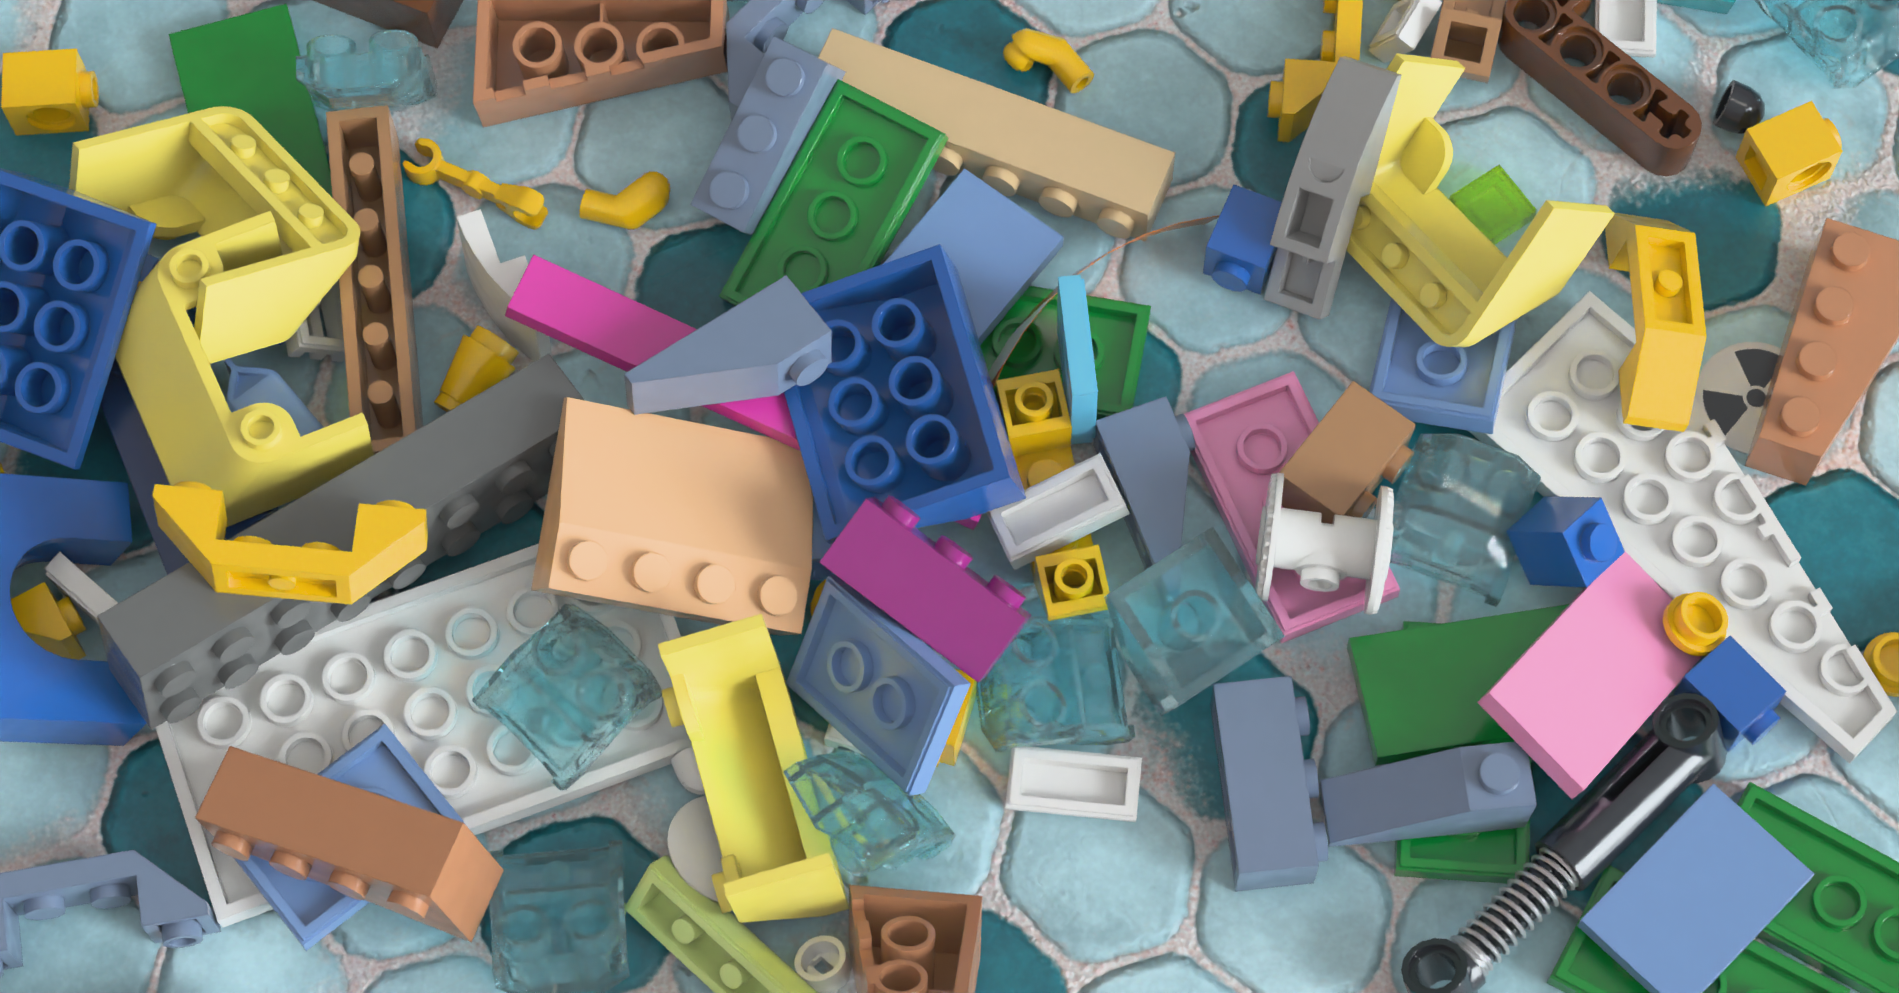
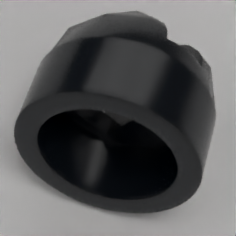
M1732 80L1716 108L1713 125L1728 132L1743 134L1746 132V129L1759 124L1765 115V103L1760 93L1750 86Z

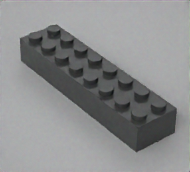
M551 355L543 356L228 539L233 541L240 536H256L270 541L273 545L301 547L310 542H322L331 544L339 548L340 551L352 552L359 503L376 505L384 500H397L408 503L415 509H426L428 533L426 551L353 604L215 592L189 562L97 615L109 669L149 728L152 730L166 721L168 723H176L187 718L198 709L204 698L223 687L233 689L244 684L255 675L261 664L280 653L282 655H290L301 650L313 639L315 632L335 620L345 622L353 619L368 607L372 598L392 586L394 589H401L410 585L423 574L426 566L446 554L457 556L467 551L478 541L481 533L500 522L503 524L513 523L527 514L535 501L548 494L563 400L565 397L584 400Z

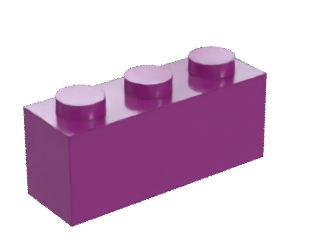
M888 495L883 503L876 497L866 498L819 563L975 681L980 682L987 676L1032 616L1020 607L1026 597L1001 577L994 574L991 580L987 582L967 567L973 560V557L948 537L941 535L934 542L918 530L915 526L921 518L893 496Z

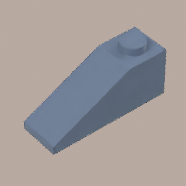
M786 275L626 372L624 378L627 406L634 415L777 396L796 384L798 386L808 385L819 378L826 370L828 364L832 362V331Z
M1165 396L1096 420V434L1093 442L1096 453H1101L1130 512L1129 515L1123 518L1162 611L1175 608L1190 451L1196 448L1194 436L1187 418L1184 414L1175 416Z
M1516 742L1458 747L1323 779L1319 784L1329 847L1521 828L1526 826L1537 805L1529 756Z

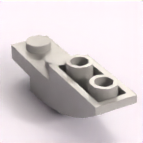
M1347 56L1339 58L1313 114L1278 213L1270 245L1277 247L1264 300L1319 320L1329 316L1361 197L1370 194L1402 74Z

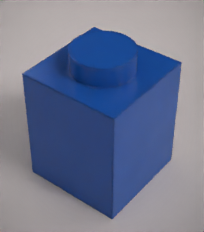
M1233 184L1207 243L1203 274L1211 276L1217 284L1228 290L1236 292L1249 290L1261 295L1271 272L1277 247L1270 245L1282 202Z
M1545 496L1506 531L1530 585L1587 588L1625 553L1602 497Z
M1730 635L1683 676L1673 696L1691 693L1709 699L1717 709L1726 751L1729 752L1744 738L1752 745L1756 744L1780 721L1781 718L1774 711L1787 691Z

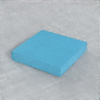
M1081 275L1058 277L1057 336L1064 395L1072 425L1071 444L1091 443L1096 434L1098 388L1084 279H1081Z

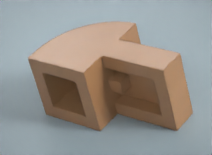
M1443 0L1430 57L1458 61L1465 68L1459 78L1488 83L1506 0Z

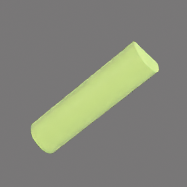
M668 855L659 858L649 865L624 907L636 921L714 993H818L743 923H739L731 912L722 914L717 901L703 896L690 887L679 875Z

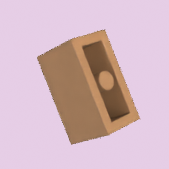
M1353 381L1280 470L1279 473H1284L1281 505L1288 509L1322 513L1321 523L1327 524L1333 523L1335 514L1367 518L1377 503V498L1372 495L1374 490L1384 478L1393 484L1412 460L1415 452L1409 449L1408 445L1416 424Z

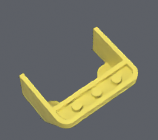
M1396 53L1387 70L1402 74L1371 191L1369 195L1360 199L1347 252L1435 343L1445 347H1470L1559 294L1615 213L1607 205L1546 200L1509 256L1506 257L1437 188L1450 168L1453 147L1448 133L1433 117L1465 68L1458 61Z
M226 106L212 107L73 142L69 189L156 223L153 238L171 240L194 232L204 236L271 211L277 227L282 256L199 279L194 329L210 364L288 340L357 257L360 228L356 221L253 116L243 110Z
M271 211L170 249L138 285L115 356L170 486H174V484L182 481H194L205 484L212 490H223L227 515L226 527L301 498L374 455L368 423L363 412L301 437L290 414L275 404L256 403L231 412L186 310L197 306L199 279L283 255L276 223Z
M762 614L659 643L660 655L673 685L661 690L672 728L684 725L690 738L722 854L721 864L723 871L711 875L722 914L733 911L738 922L745 923L823 917L848 910L847 895L789 690Z

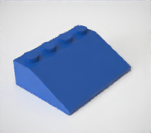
M0 168V442L69 468L80 469L157 224L69 188L25 173Z
M940 244L801 293L832 331V362L828 364L823 374L815 381L805 386H798L796 384L786 390L784 394L824 536L829 544L834 543L866 498L876 497L883 503L888 495L893 496L921 518L916 524V528L968 519L1026 499L958 269Z

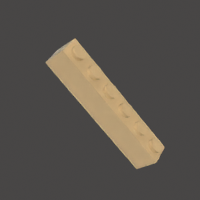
M834 28L831 29L818 57L846 71L842 79L843 82L945 133L949 139L932 168L935 171L945 175H956L965 168L1004 196L1017 194L1039 202L1042 208L1056 216L1071 217L1074 215L1096 223L1103 232L1113 237L1125 239L1131 236L1138 238L1150 233L1173 180L1175 152ZM1148 237L1143 238V239H1140V240L1146 242V240H1147Z

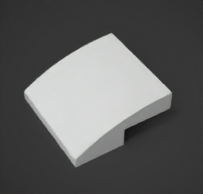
M481 209L457 216L467 273L487 313L503 334L531 360L535 362L547 354H550L552 357L549 336L505 316L507 306L528 266L525 255L500 263Z

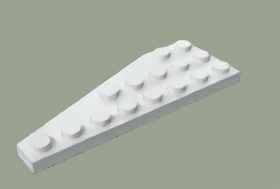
M1589 291L1506 372L1493 434L1469 432L1544 497H1602L1625 552L1672 599L1681 594L1704 592L1715 597L1723 605L1728 615L1725 639L1731 635L1787 691L1780 704L1850 764L1892 720L1897 713L1896 708L1857 646H1851L1830 613L1832 610L1831 604L1821 588L1815 589L1799 563L1801 556L1749 474L1744 475L1725 445L1727 438L1715 419L1710 421L1696 397L1694 396L1689 425L1684 432L1623 424L1618 371L1636 343L1635 329Z

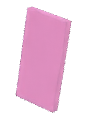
M1294 371L1184 414L1191 427L1196 446L1195 450L1190 452L1254 587L1256 586L1258 566L1255 563L1262 508L1266 503L1271 475L1280 472L1319 424ZM1390 567L1384 584L1381 604L1397 598L1400 592V587ZM1273 568L1268 601H1261L1282 644L1364 611L1366 579L1346 577L1340 580L1339 589L1330 592H1320L1302 587L1300 585L1301 576L1295 570Z
M1626 552L1577 595L1477 702L1571 799L1585 790L1677 686L1683 676L1702 657L1683 652L1668 638L1663 625V614L1665 608L1673 599Z

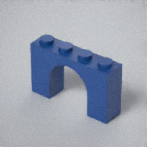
M0 473V742L124 746L146 725L145 720L110 671L108 661L69 659L45 650L34 642L22 629L14 614L10 598V584L14 570L31 563L50 562L59 552L73 564L111 566L132 543L128 483Z

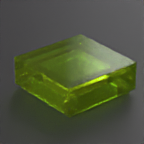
M1500 164L1456 191L1449 198L1494 245L1531 222L1537 212V209Z

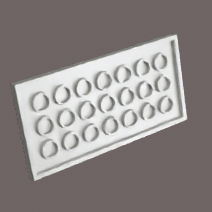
M539 544L370 603L362 613L353 619L345 622L335 620L315 632L313 639L301 650L290 655H282L280 653L261 664L255 675L244 684L233 689L223 687L204 698L198 709L187 718L176 723H168L166 721L157 726L156 731L218 923L224 928L273 910L234 858L211 845L214 836L195 819L230 746L318 774L383 724H386L465 822V825L476 836L672 764L671 759L677 753L692 746L684 725L672 728L661 691L673 685L661 658L658 644L681 637L674 616L531 591Z

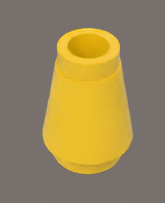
M477 325L470 336H462L439 390L440 393L434 403L445 412H449L506 379L516 370L511 364L519 352L496 334Z

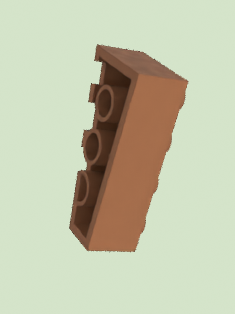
M478 0L473 104L482 126L488 127L728 72L726 23L729 21L730 14L727 0Z
M1826 218L1807 262L1745 466L1805 486L1807 485L1899 340V240Z
M232 746L229 747L195 816V819L214 836L211 845L231 857L248 861L251 855L268 861L271 867L287 876L299 880H306L309 877L330 886L346 896L369 901L469 942H472L504 871L463 822Z
M849 885V952L857 993H975L981 951L983 896Z

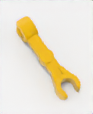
M419 138L415 142V147L421 155L432 158L429 164L418 167L406 160L402 163L408 178L413 183L429 185L441 179L462 188L466 194L473 198H484L496 203L497 208L527 228L538 229L548 215V209L543 206V195L538 191L526 186L506 183L499 185L490 181L487 176L478 171L471 170L469 172L444 161L439 146L430 139Z

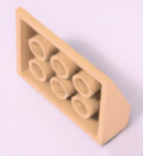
M565 397L531 591L718 625L762 614L769 634L779 636L801 634L812 571L813 493L801 451L771 437L650 413L634 415L630 409Z

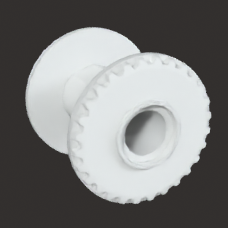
M1284 473L1272 474L1268 485L1266 503L1262 508L1255 563L1258 565L1255 586L1256 598L1261 601H1268L1273 568L1295 570L1301 576L1300 585L1302 587L1320 592H1330L1339 589L1340 580L1346 577L1366 579L1364 613L1369 615L1377 614L1382 600L1391 556L1394 509L1393 489L1387 486L1380 487L1374 519L1335 514L1333 523L1327 524L1321 523L1322 513L1281 508Z

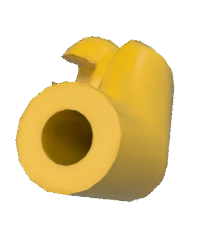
M1026 28L1012 34L1013 41L1008 43L1003 50L1004 59L1017 71H1028L1035 61L1049 66L1072 94L1083 90L1094 78L1093 71L1062 37Z
M650 171L637 178L617 195L586 189L581 200L579 216L582 219L628 230L637 229L661 212L668 204L671 191L670 183L663 174Z

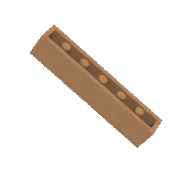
M388 104L326 112L332 198L356 221L360 228L357 257L339 278L349 414L352 417L363 412L368 423L374 455L423 427L399 138Z

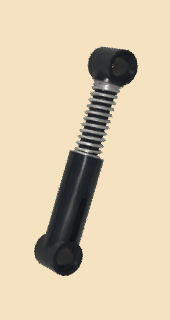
M1691 693L1671 696L1662 702L1654 712L1653 728L1535 843L1538 855H1533L1531 863L1523 865V871L1515 872V879L1507 880V887L1499 888V895L1491 896V903L1483 904V911H1476L1474 919H1468L1466 927L1458 928V934L1450 936V940L1432 938L1421 941L1408 951L1403 959L1401 968L1407 992L1478 993V990L1486 983L1485 976L1489 975V971H1493L1492 961L1496 963L1502 962L1500 953L1504 955L1510 954L1508 945L1518 946L1516 937L1526 938L1525 929L1534 930L1533 921L1542 922L1541 913L1551 914L1549 905L1559 906L1557 897L1567 898L1565 889L1585 890L1691 784L1708 781L1717 775L1725 765L1727 751L1717 709L1712 702L1703 696ZM1691 736L1697 737L1695 739L1688 741L1683 740L1684 738H1688ZM1443 980L1451 981L1444 987L1430 988L1436 982Z

